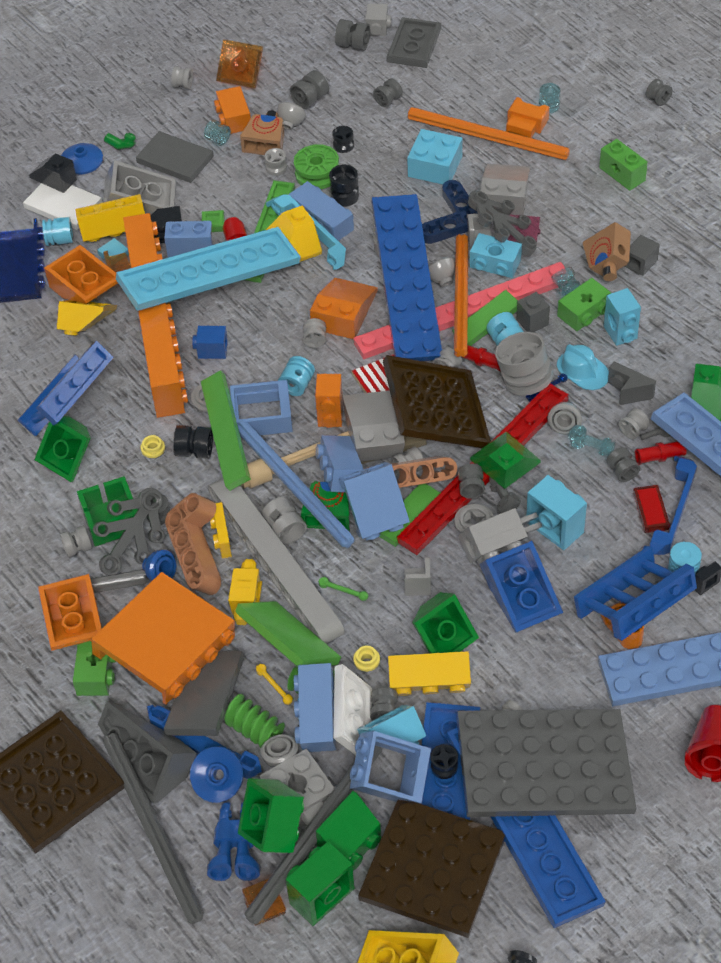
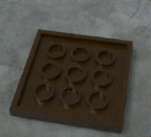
M386 355L383 365L401 436L476 448H484L491 442L471 370Z
M62 710L0 753V812L34 854L124 789L123 780Z
M398 799L363 882L358 899L359 901L469 938L501 852L505 835L501 830L417 802Z

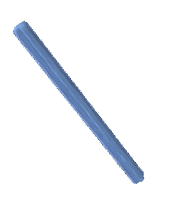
M240 421L238 425L239 433L247 444L342 547H351L355 539L250 424Z

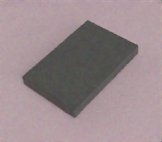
M402 17L388 52L387 62L427 68L441 31V23Z
M158 131L136 156V161L141 165L192 183L214 157L213 150Z

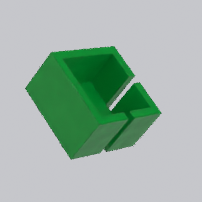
M125 476L103 483L108 501L103 503L99 485L76 491L95 547L120 539L125 531H116L109 533L105 537H99L93 532L95 523L99 521L109 523L132 518L138 511V509L125 510L120 515H111L107 511V505L112 500L126 501L133 499ZM117 503L112 505L113 512L116 513L119 510ZM101 524L98 527V532L100 534H103L105 532V526L103 524Z

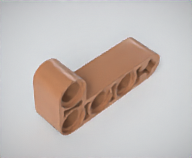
M435 456L391 463L393 470L397 469L400 473L397 480L399 488L449 480L457 472L456 462L448 457ZM445 465V469L441 471H434L433 467L438 468ZM418 466H421L423 473L418 478L416 476V469Z
M190 493L167 513L165 525L188 586L207 595H214L220 589L221 577L202 527L214 517L216 504L214 501L196 493Z

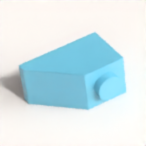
M402 705L357 729L359 734L376 731L415 744H419L418 740L426 736L415 707Z

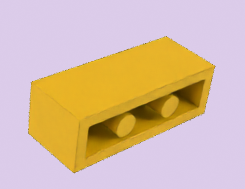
M140 194L75 209L83 242H95L106 236H119L125 232L123 217L145 214Z
M469 651L388 656L390 688L396 690L398 696L412 695V691L421 690L422 694L425 695L437 694L440 689H449L450 693L465 692V688H470Z

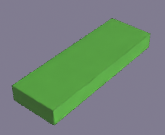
M504 290L468 318L467 345L472 346L488 334L487 325L497 314L509 312L513 315L517 311L518 300L507 290Z
M426 483L419 484L403 501L410 522L403 524L404 527L400 530L380 532L379 537L396 547L399 544L397 536L440 492Z

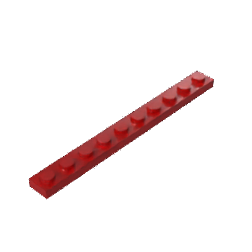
M549 384L492 441L507 432L524 446L548 422V414L552 407L558 403L567 402L569 394ZM483 471L482 480L484 485L489 482L490 476ZM458 476L397 536L400 545L418 555L455 517L457 511L472 500L460 494L461 482Z

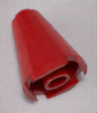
M710 705L703 710L685 752V766L687 770L701 780L702 776L709 777L711 782H721V705Z

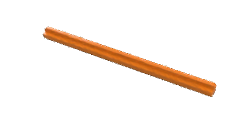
M411 107L408 111L409 120L562 160H567L570 149L568 147Z
M459 234L456 236L454 355L456 357H465L467 355L468 236L466 234Z

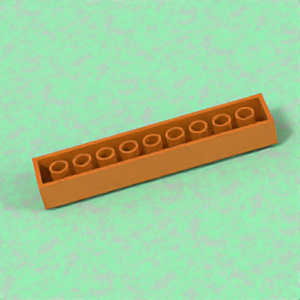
M150 213L123 217L131 268L162 260V253L157 254V251H161L159 237L154 238V235H158L156 221L151 222ZM168 302L138 311L157 418L185 413L184 403H188L186 389H181L186 387L183 371L178 372V370H182L180 353L175 354V352H179L177 337H172V335L176 334L174 320H169V318L173 317L171 303Z

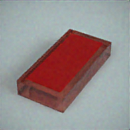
M651 485L633 488V495L644 533L656 530H669L670 523L659 486Z

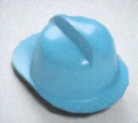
M568 344L564 354L557 360L558 371L583 389L598 390L608 382V368L595 358L593 351L588 346Z

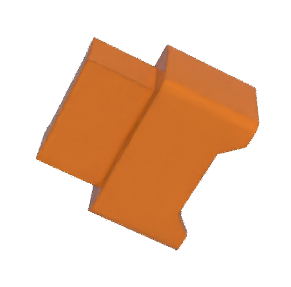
M516 97L508 110L506 131L530 138L533 137L534 133L540 134L549 120V106H536L523 102L521 98Z

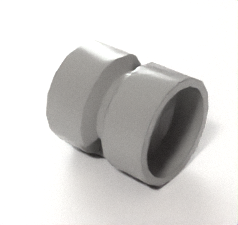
M278 497L270 501L263 508L262 516L284 545L297 541L306 532L307 525L289 498Z

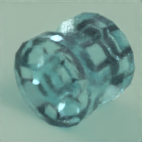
M213 119L206 125L204 137L210 141L214 140L215 144L222 146L228 141L231 130L229 126L221 125L219 121Z

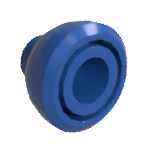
M157 550L144 559L142 568L150 581L155 579L161 572L173 579L177 563L172 552Z

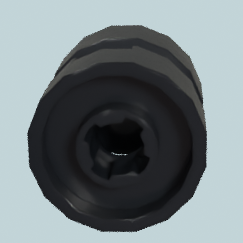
M346 164L333 167L329 173L331 197L343 207L355 204L359 198L357 170L353 166Z
M176 426L173 441L175 456L190 457L191 454H194L196 458L209 459L211 457L213 449V432L211 427L198 426L193 430L192 426Z

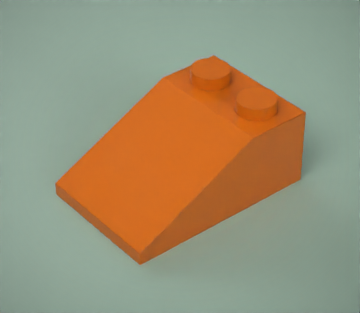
M81 245L44 267L49 287L64 299L84 304L89 303L118 284L116 272Z
M334 278L318 293L310 309V319L317 318L324 321L326 324L325 333L353 339L357 336L378 291V287Z
M89 574L38 587L51 651L91 641L102 629Z

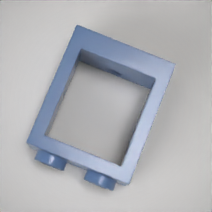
M287 380L230 386V397L237 425H239L240 421L248 422L259 435L293 432ZM280 401L281 415L248 419L239 418L238 405Z
M376 731L361 733L355 744L356 758L350 771V789L397 802L399 799L421 804L431 748ZM375 746L406 755L400 792L368 783Z

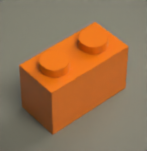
M241 86L216 91L217 100H214V107L216 113H220L218 114L220 126H225L227 135L242 132L251 117Z
M317 374L315 399L318 427H342L343 392L341 374Z

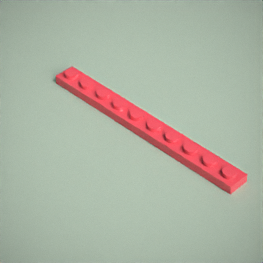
M558 262L468 295V318L504 290H507L513 297L520 300L535 292L542 294L571 283L572 276L564 265ZM455 301L436 307L439 332L453 327ZM390 324L353 338L354 345L363 360L393 349Z

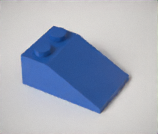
M533 541L486 559L479 564L491 592L515 633L563 613Z

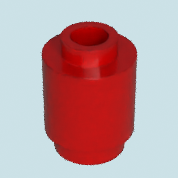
M231 217L225 220L222 230L226 241L247 236L244 223L239 218Z

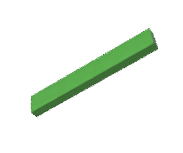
M274 180L266 202L275 197L290 194L295 190V183ZM266 202L254 233L265 231L279 217L271 206L267 207ZM264 274L244 280L261 283Z
M220 370L202 380L201 386L225 487L231 491L251 480L226 377Z

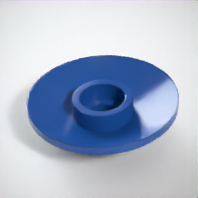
M89 143L72 145L61 155L73 160L76 175L93 172L103 162V154L100 148Z
M207 748L196 756L191 765V785L196 794L208 802L220 803L227 801L236 795L242 785V764L236 754L227 748ZM218 770H222L224 773L221 780L216 776Z

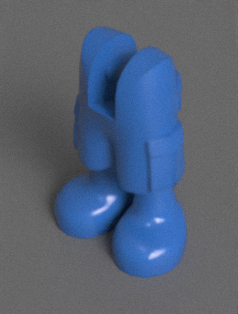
M231 802L223 803L220 809L219 821L214 830L213 844L219 849L217 855L207 865V876L215 881L229 879L232 873L231 850L233 847H236L237 854L234 867L236 876L244 881L255 880L260 876L261 868L259 863L250 854V849L254 845L238 834L240 820H231ZM241 802L240 818H241V812H242L243 802Z

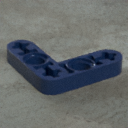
M448 180L442 186V196L451 209L452 214L422 224L426 244L436 243L468 232L467 214H478L477 211L469 206V195L459 181ZM465 203L466 206L458 207L456 206V204ZM446 224H454L455 227H454V228H446L445 225H446Z

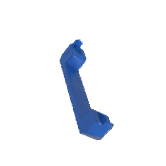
M674 456V461L678 462L675 470V479L686 483L669 533L656 530L653 533L650 546L653 547L654 555H665L671 551L696 475L697 465L688 458Z
M147 706L150 723L164 731L170 711L161 706ZM172 735L198 754L210 747L227 748L206 736ZM231 750L242 764L243 777L245 779L252 778L262 772L259 757L248 751H244L240 755Z

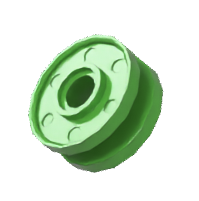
M313 144L299 150L294 156L293 162L297 182L303 185L308 181L320 189L329 188V173L333 167L339 165L337 152L323 144Z

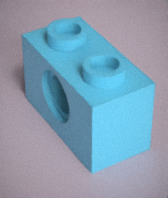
M479 233L470 250V268L513 278L521 261L522 244L509 240L500 242L493 236Z
M628 288L606 296L604 328L616 346L632 342L638 337L641 306Z

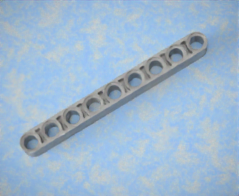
M223 478L208 485L213 501L215 503L222 502L224 516L302 623L326 644L344 635L343 625L337 615L243 489L238 486L229 491L225 487Z

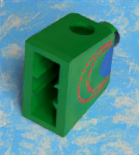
M314 481L311 483L310 490L350 531L349 504L346 492H331L328 482ZM303 505L301 517L305 521L307 528L325 529Z

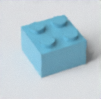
M421 129L407 157L408 177L438 184H444L446 181L452 180L462 159L463 138Z
M547 475L528 492L526 516L535 512L538 515L537 519L528 522V524L532 525L541 522L543 527L537 529V531L562 550L568 548L584 533L587 502L580 495L574 494L567 489L561 481Z

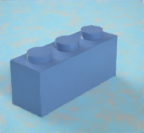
M307 181L288 194L301 206L303 205L305 210L338 241L354 230L352 212L347 208L345 209L334 198H330L319 187H315Z
M321 435L320 444L316 445V459L320 460V470L324 471V481L328 482L331 492H345V489L341 487L339 478L363 470L350 436Z
M331 663L298 665V675H294L295 692L299 691V701H294L295 717H299V727H295L296 744L300 743L302 750L307 748L309 752L335 751L336 740L333 739L334 672Z

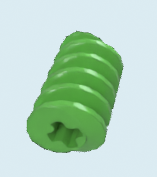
M238 694L226 710L225 724L227 726L233 727L236 732L242 733L245 738H250V741L254 744H259L260 748L269 738L283 733L285 723H280L276 726L278 723L276 716H272L268 720L269 711L265 710L260 714V705H255L252 708L253 701L247 699L244 702L245 696Z

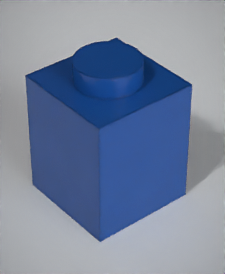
M198 326L197 335H193L192 346L193 349H197L198 359H226L228 346L226 326Z

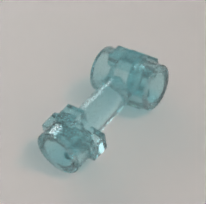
M582 425L574 426L569 432L570 443L574 448L580 449L584 445H588L598 449L599 454L602 456H609L614 451L615 442H612L609 438H604L602 441L586 435L587 430Z

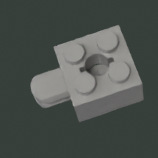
M516 508L468 527L458 537L469 563L478 561L480 564L486 559L499 555L498 552L503 553L522 545L521 541L528 537V533L543 527L541 522L523 527V524L537 519V513L535 512L520 518Z
M307 748L259 775V779L279 780L304 797V810L300 815L298 829L304 825L308 826L334 790L333 785Z

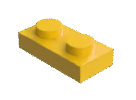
M222 502L215 503L216 513L210 520L211 529H217V534H213L215 550L220 549L222 558L232 557Z

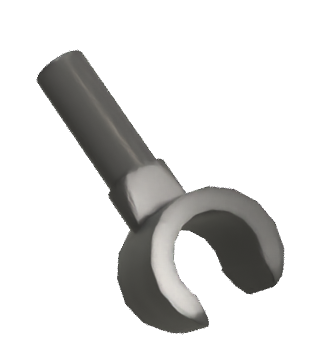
M661 427L641 434L640 438L645 440L656 435H661L662 437H670L671 435Z

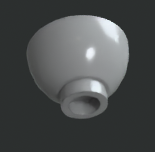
M290 102L278 104L277 113L278 117L283 119L284 129L292 130L294 126L299 125L305 119L306 112L299 105Z
M444 257L428 265L431 281L440 284L441 287L453 283L452 277L455 272L453 258Z
M561 402L550 410L548 423L555 432L569 435L575 433L580 428L582 415L574 404Z
M281 734L266 740L261 747L260 753L264 762L273 768L298 754L299 747L294 737Z

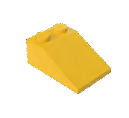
M369 930L358 963H456L459 952L445 934Z

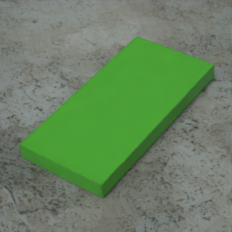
M278 602L241 603L237 605L235 612L297 667L298 665L331 663V666L339 664L341 656Z

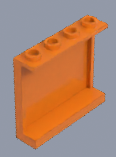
M161 572L91 639L92 653L99 659L108 655L162 693L163 703L166 705L172 698L175 699L181 694L184 686L190 680L193 681L198 677L201 669L207 663L215 660L218 652L224 646L231 644L235 638V620Z

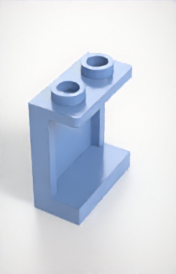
M211 221L166 222L164 239L168 258L213 245Z
M383 462L339 478L341 487L345 489L358 529L356 533L360 538L372 540L379 537L380 532L389 530V532L397 531L404 527L403 524L410 522L392 464Z

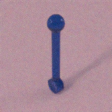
M562 373L558 379L550 384L555 386L560 382L564 383L568 380V376ZM540 392L526 395V399L531 402Z

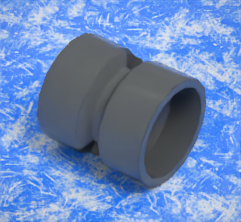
M340 19L335 33L336 45L347 48L352 45L354 49L365 51L370 39V24L362 22L354 24L353 21Z
M312 70L290 87V95L297 105L307 109L329 92V84L320 72Z

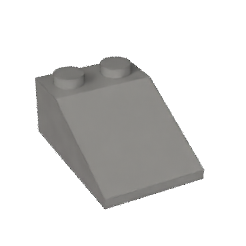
M114 160L105 178L103 202L140 194L145 214L150 213L151 215L157 209L174 207L176 179Z
M487 163L480 191L484 192L488 199L503 203L504 200L511 201L515 205V209L510 215H524L530 167Z
M390 391L342 396L348 433L360 462L392 458L399 453L403 455L405 440L404 436L400 435Z

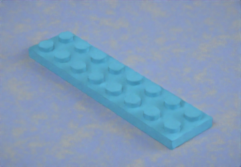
M275 227L116 272V280L133 306L139 311L299 264L301 257L280 228Z

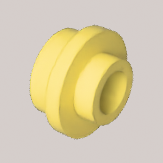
M150 435L143 439L141 452L145 457L157 458L164 453L165 444L158 436Z
M362 646L354 654V665L361 671H372L380 663L378 651L371 646Z

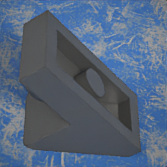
M615 361L609 367L608 383L621 389L620 405L653 399L656 380Z

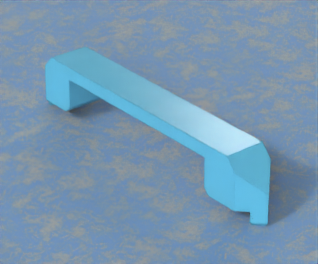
M281 195L266 202L267 207L271 206L279 216L287 210L301 206L290 195ZM311 216L319 240L329 248L327 262L333 267V270L339 269L344 266L346 248Z

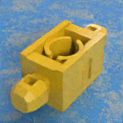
M245 559L241 568H233L228 602L237 625L247 624L235 612L237 605L260 602L262 581L260 580L259 569H257L256 562L253 559Z

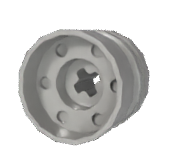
M519 332L510 335L496 347L495 356L506 388L512 394L523 396L540 392L553 380L554 372L543 338L537 333Z

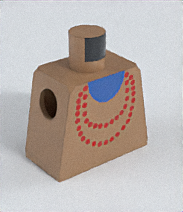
M269 110L266 115L255 114L252 116L240 135L242 152L265 155L272 148L283 150L284 123L283 119L278 117L277 112Z
M614 222L583 241L589 268L603 276L605 281H614L617 278V270L628 264L631 232Z

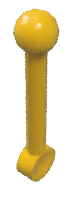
M264 664L257 665L256 673L265 677L282 696L284 704H291L293 697L290 694H286L267 673L266 666Z

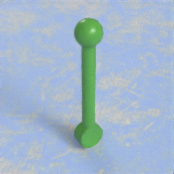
M321 577L318 581L321 588L330 587L357 596L361 601L368 599L366 591L358 592L331 583L326 577Z

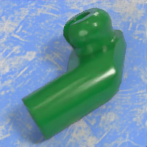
M111 133L106 134L104 138L105 143L118 150L132 148L136 144V136L132 133H126L124 139H120Z

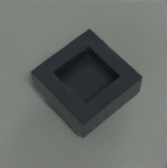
M716 561L709 566L701 567L696 572L697 589L695 591L699 595H702L720 582L721 566Z

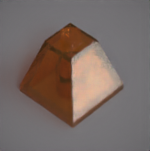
M223 39L216 81L256 88L263 47Z

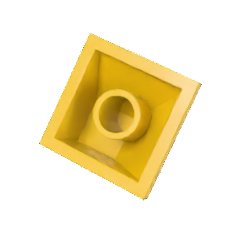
M303 205L283 212L266 229L279 227L300 255V262L322 254L314 221Z
M72 300L59 301L57 329L64 330L66 335H78V332L86 331L117 310V305L98 302L84 304Z

